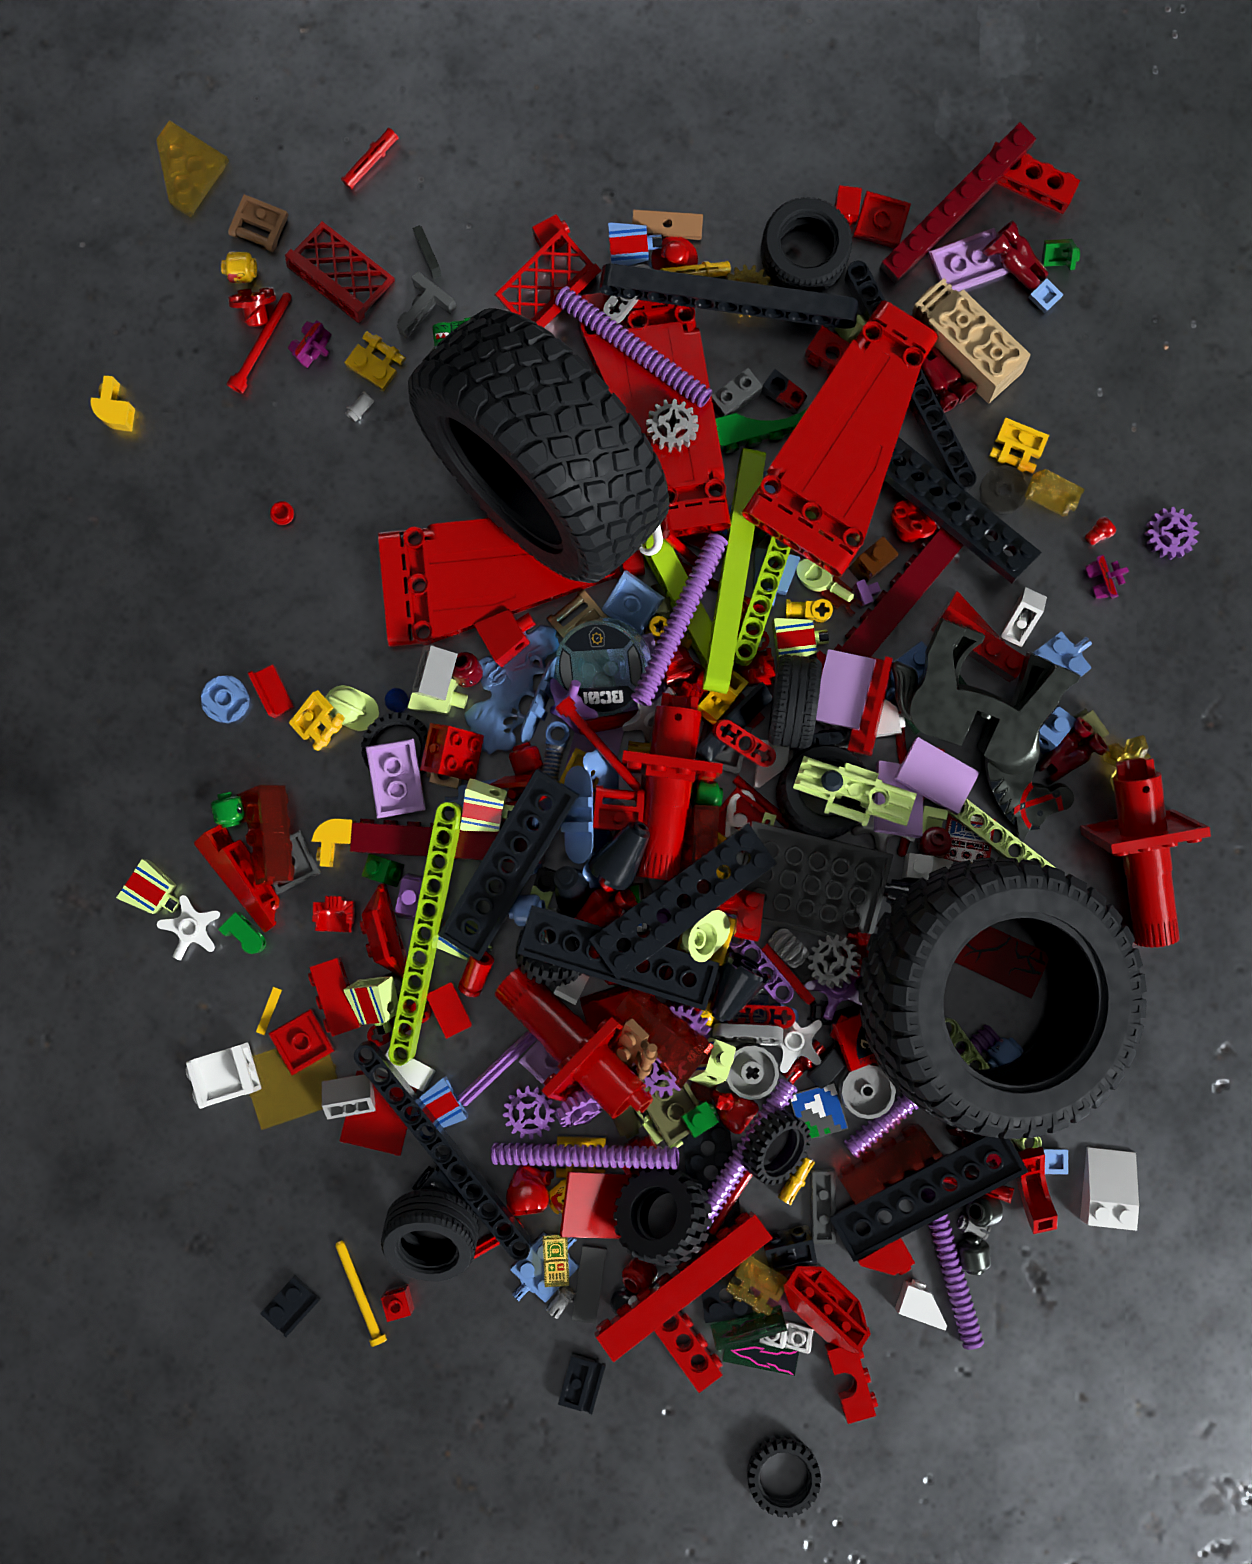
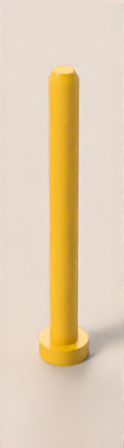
M342 1240L338 1241L335 1244L336 1250L372 1339L369 1340L371 1347L385 1342L387 1340L385 1333H380L345 1243Z

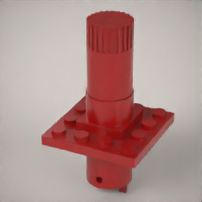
M662 692L661 706H656L650 753L623 750L622 764L627 767L628 771L641 773V769H646L643 823L648 827L650 838L636 876L669 881L679 873L687 809H689L692 784L695 782V776H698L700 780L713 781L722 774V763L695 760L702 712L697 711L699 697H682Z
M1153 758L1127 759L1116 763L1117 776L1113 778L1118 819L1081 825L1080 831L1082 836L1097 844V846L1102 847L1114 856L1123 857L1135 945L1150 948L1169 946L1177 943L1180 939L1170 847L1178 846V842L1187 841V843L1201 842L1202 838L1211 837L1210 827L1174 809L1165 810L1162 776L1160 772L1155 771Z
M521 967L511 972L496 989L495 997L559 1063L557 1067L560 1071L557 1074H551L544 1081L545 1087L541 1091L548 1098L564 1102L568 1097H571L572 1093L583 1088L612 1119L621 1115L630 1106L637 1112L643 1113L652 1103V1095L649 1091L646 1092L644 1090L646 1084L615 1052L625 1024L613 1017L609 1020L606 1018L597 1026L598 1032L596 1033L553 994L543 982L538 984L535 982L536 977L532 980L527 978V973L523 974L520 971Z

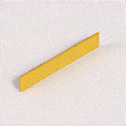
M273 987L256 1030L257 1033L265 1035L281 994V989Z

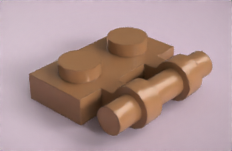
M632 1018L625 1023L615 1052L631 1068L635 1065L637 1066L636 1075L642 1080L650 1074L652 1063L656 1061L658 1055V1048L655 1044L647 1042L649 1035Z

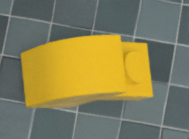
M104 376L103 383L99 385L100 398L91 397L92 410L108 427L132 432L135 408L129 402L118 401L120 383L113 376Z
M732 669L727 694L711 691L698 705L697 711L702 712L701 716L714 725L730 708L749 682Z
M330 819L317 827L313 834L312 842L321 843V847L317 848L316 859L320 861V866L333 867L335 844H350L352 823H356L355 820Z

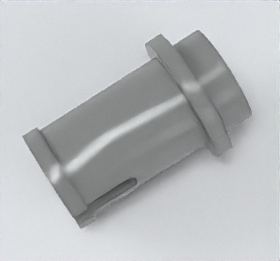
M363 391L351 406L346 407V416L353 422L360 421L362 419L361 416L374 403V400Z
M961 1215L957 1223V1228L961 1229L962 1233L968 1232L984 1240L988 1238L989 1234L980 1231V1229L991 1231V1226H975L968 1219L967 1215Z
M565 1285L563 1288H559L558 1294L549 1306L546 1307V1311L551 1316L554 1315L555 1319H558L567 1305L574 1302L575 1292Z

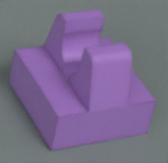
M865 579L856 582L852 587L861 609L871 605L874 601L872 597L881 591L878 582L867 586Z

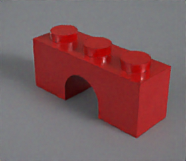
M831 1343L825 1344L833 1374L848 1373L854 1377L852 1386L848 1390L838 1393L847 1423L851 1424L875 1417L874 1408L878 1407L874 1391L869 1392L867 1383L871 1382L867 1367L863 1368L860 1360L864 1358L863 1350L861 1349L858 1354H855Z

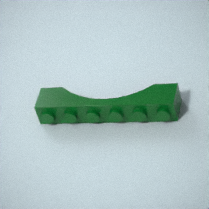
M808 408L796 415L779 420H756L737 413L716 418L721 452L733 453L739 450L741 446L748 445V447H754L761 444L762 440L771 438V441L783 438L784 434L793 432Z

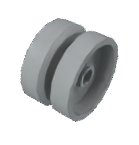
M754 1043L741 1044L736 1047L734 1061L726 1081L730 1089L739 1097L748 1100L761 1099L770 1094L777 1084L779 1077L778 1064L774 1056L763 1046ZM749 1066L755 1068V1072L752 1075L747 1074L746 1069Z
M873 1063L852 1072L846 1068L839 1078L837 1087L843 1105L860 1118L873 1119L882 1116L889 1111L895 1099V1086L882 1069ZM868 1086L870 1092L863 1093V1089Z

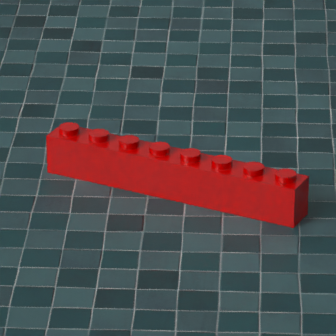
M751 1211L750 1213L744 1212L739 1215L732 1227L729 1229L724 1227L715 1235L716 1239L710 1244L708 1242L703 1243L700 1251L686 1262L680 1261V1264L676 1265L677 1269L671 1274L666 1272L656 1280L657 1285L650 1290L649 1288L642 1290L636 1296L637 1300L631 1305L626 1303L616 1311L618 1315L609 1321L607 1318L597 1325V1331L594 1332L595 1337L613 1362L773 1239L756 1214Z

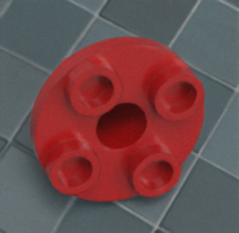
M682 237L662 239V249L653 250L651 256L652 268L656 270L697 265L698 263L695 247L691 242Z
M273 287L261 288L259 292H252L251 289H242L237 291L238 294L228 297L229 307L243 308L245 322L251 327L262 326L268 322L265 304L276 300Z
M909 500L898 502L891 512V520L897 528V535L904 542L912 543L919 538L929 537L938 526L935 521Z

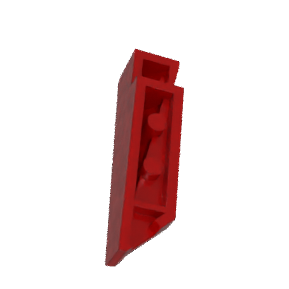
M221 825L204 832L194 842V845L262 931H269L276 925L274 920L275 912L279 907L280 899L241 839L233 843L227 829L222 828Z

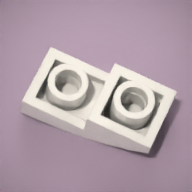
M398 1051V1055L401 1058L407 1057V1055ZM415 1059L402 1066L394 1065L411 1087L423 1093L436 1072ZM378 1068L381 1071L388 1074V1072L384 1068Z
M785 1321L786 1331L761 1332L760 1343L781 1349L786 1347L807 1354L811 1352L814 1330L810 1326Z

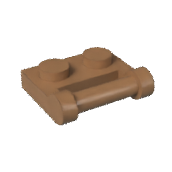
M244 194L229 227V235L235 238L239 236L264 246L270 252H274L289 215L285 210ZM246 222L266 230L270 234L268 238L242 228V223Z
M583 588L577 592L578 595L556 614H551L546 618L565 642L581 628L590 625H605L610 621ZM585 603L588 606L564 627L559 623L581 604Z

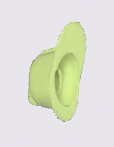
M336 686L325 697L334 707L329 714L333 718L337 713L342 714L345 717L342 725L357 731L368 730L367 727L373 724L374 720L379 717V707L376 701L369 695L350 686Z
M713 910L683 932L680 948L687 951L695 961H707L728 939L730 933L728 916L720 910Z

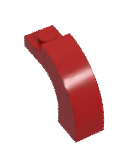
M1042 1147L1019 1151L1018 1153L1029 1171L1018 1177L1017 1183L1033 1234L1057 1229L1058 1215L1046 1183L1044 1150Z

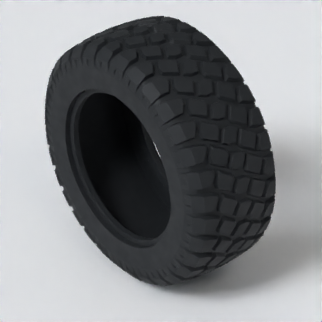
M484 309L450 332L430 351L409 377L408 393L412 412L426 440L430 443L438 458L443 460V465L452 476L457 478L458 484L467 494L469 493L472 496L471 499L482 511L485 510L488 513L487 516L498 527L503 528V532L515 543L518 542L523 550L529 555L534 556L537 561L555 573L579 582L596 583L629 559L655 532L668 514L670 503L664 471L656 453L653 452V447L646 435L641 433V428L631 413L626 412V407L616 394L610 393L608 390L610 387L597 373L593 374L591 372V367L580 356L573 355L571 348L534 321L502 309Z
M992 857L973 860V864L970 860L951 864L949 870L945 866L929 873L928 880L922 877L908 887V894L901 893L890 904L892 907L891 913L884 912L876 925L878 927L877 934H871L865 949L869 951L868 957L863 958L860 976L863 977V981L859 983L858 1001L862 1003V1007L859 1009L862 1027L866 1028L865 1037L871 1052L875 1055V1060L893 1085L915 1105L938 1120L964 1131L995 1138L1020 1139L1023 1137L1028 1139L1044 1136L1047 1132L1055 1133L1067 1128L1070 1122L1077 1123L1088 1116L1091 1112L1090 1107L1097 1109L1109 1097L1108 1090H1115L1124 1078V1067L1130 1068L1136 1055V1050L1133 1048L1134 1044H1140L1144 1026L1140 1024L1141 1018H1146L1147 1000L1142 998V993L1147 992L1145 974L1139 971L1143 966L1139 949L1132 947L1135 939L1127 925L1120 924L1123 918L1112 904L1105 905L1106 898L1093 887L1087 889L1086 882L1071 874L1065 876V872L1049 865H1045L1042 868L1041 863L1023 859L1018 863L1017 858L998 857L996 861ZM1008 919H1016L1035 934L1049 957L1054 975L1052 1010L1041 1035L1020 1057L995 1068L973 1069L960 1056L947 1030L944 1017V992L948 975L958 954L974 936L993 924Z

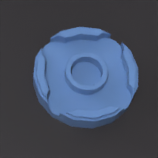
M233 676L214 677L206 683L201 693L202 709L208 717L217 722L230 723L237 721L245 714L249 707L250 697L248 689L240 680Z

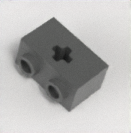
M748 368L711 395L713 409L719 417L737 413L761 395L763 386Z

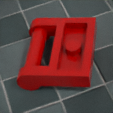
M595 785L593 829L620 831L629 822L640 821L643 823L645 789L631 791L603 788V785ZM603 798L634 800L636 805L633 807L602 804Z

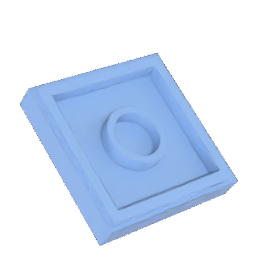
M626 570L621 575L601 610L619 624L625 625L634 635L641 636L665 597Z

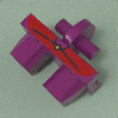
M318 320L315 323L306 321L301 331L305 335L302 341L292 340L288 346L292 355L306 368L320 354L324 357H327L329 354L325 346L328 344V339L332 334Z
M1104 555L1098 556L1096 561L1085 566L1090 579L1103 574L1105 583L1093 587L1096 598L1111 597L1113 599L1119 597L1112 578L1116 577L1118 585L1125 584L1123 575L1129 572L1128 567L1120 568L1118 561L1111 563L1113 572L1110 573Z

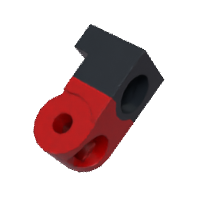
M776 369L772 371L762 385L761 393L763 395H768L792 413H797L807 398L806 393Z

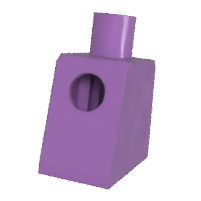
M407 873L402 878L395 908L398 918L415 921L423 876Z

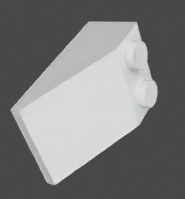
M1086 1147L1080 1220L1091 1226L1137 1231L1139 1196L1136 1153Z

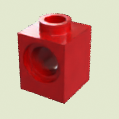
M839 185L835 198V207L847 219L849 226L852 224L856 225L860 210L862 188Z
M557 214L532 227L533 237L539 248L543 247L561 228L567 235L570 233L565 220L560 221ZM561 236L554 242V251L567 244ZM551 246L545 252H551Z
M408 1285L387 1290L381 1297L387 1322L411 1316L415 1309Z

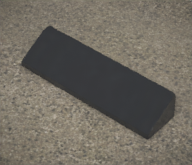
M760 682L724 719L730 720L744 729L772 700V695L766 685ZM729 725L720 727L722 731L721 736L725 734L734 738L736 735L727 730ZM712 730L697 746L696 756L701 761L711 762L727 745L716 739Z

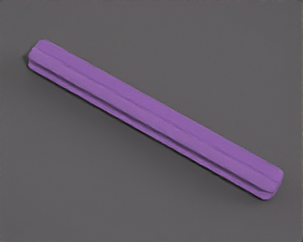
M526 1031L457 1097L459 1102L463 1106H467L537 1039L529 1031Z

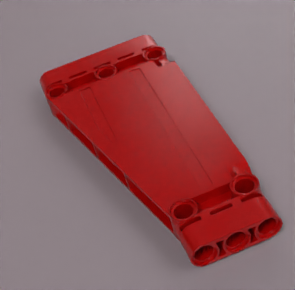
M603 293L583 295L582 299H586L588 303L593 304L594 308L597 307L599 312H604V304L611 296ZM638 300L623 321L618 324H621L623 329H628L629 333L635 334V337H639L641 339L640 342L645 341L646 346L650 345L652 350L656 349L658 354H663L664 359L668 358L670 363L674 362L676 367H681L682 372L686 371L688 376L692 375L694 380L698 379L700 385L705 384L706 389L710 388L700 330L696 326L695 309L693 307ZM618 307L615 310L610 309V314L618 313ZM687 317L689 320H681L680 318ZM579 321L581 339L597 374L610 387L608 389L610 393H615L624 404L626 412L631 413L640 426L641 433L646 435L653 447V452L656 453L667 481L668 494L673 499L670 502L668 514L660 524L662 533L665 530H669L676 537L721 531L731 527L726 485L724 483V466L712 397L703 407L699 408L697 403L691 402V398L687 399L685 394L681 395L679 390H674L673 385L669 386L667 381L663 382L661 377H656L655 372H649V368L645 369L643 364L639 365L637 360L634 361L631 359V356L628 357L625 352H621L620 347H614V343L610 344L608 339H603L602 335H598L596 332L593 334L587 333V331L591 330L590 326L587 327L584 325V322L581 323ZM640 323L643 326L635 327L634 324ZM673 399H676L677 405L684 401L686 402L685 408L692 407V415L698 416L696 424H699L698 432H695L696 439L690 440L689 447H686L684 444L681 445L680 452L676 447H673L672 451L668 452L667 446L660 450L659 442L652 444V436H647L648 427H646V420L650 419L649 411L655 412L656 404L662 407L664 400H667L668 404H672ZM674 420L670 424L671 432H673V427H675ZM712 490H717L721 494L718 496H712L709 492Z
M881 301L857 338L851 342L770 465L767 475L762 479L761 484L741 512L743 517L830 574L842 577L863 545L922 363L937 342V333L892 303ZM866 333L873 334L875 339L868 338ZM906 359H912L915 365L909 364ZM771 485L775 488L776 492L769 493L765 490L764 486ZM805 512H813L816 519L807 518ZM846 538H854L857 545H849Z
M490 518L435 523L428 525L427 528L410 527L407 530L378 533L389 647L415 644L429 645L474 629V624L506 610L516 614L578 592L582 588L586 589L621 577L626 570L634 576L645 575L644 557L638 549L622 564L623 572L621 573L618 567L596 583L570 580L550 570L537 561L534 556L529 555L519 546L518 542L515 543L503 532V528L498 527ZM413 535L421 536V541L418 544L410 543V538ZM418 581L426 583L422 591L414 590V585ZM410 628H412V637H413V640H411V630H410ZM421 628H429L430 634L426 638H419V630Z

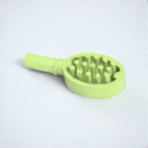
M808 559L798 563L796 569L798 578L808 589L817 592L830 590V592L835 593L847 602L853 599L854 594L837 584V582H834L832 574Z

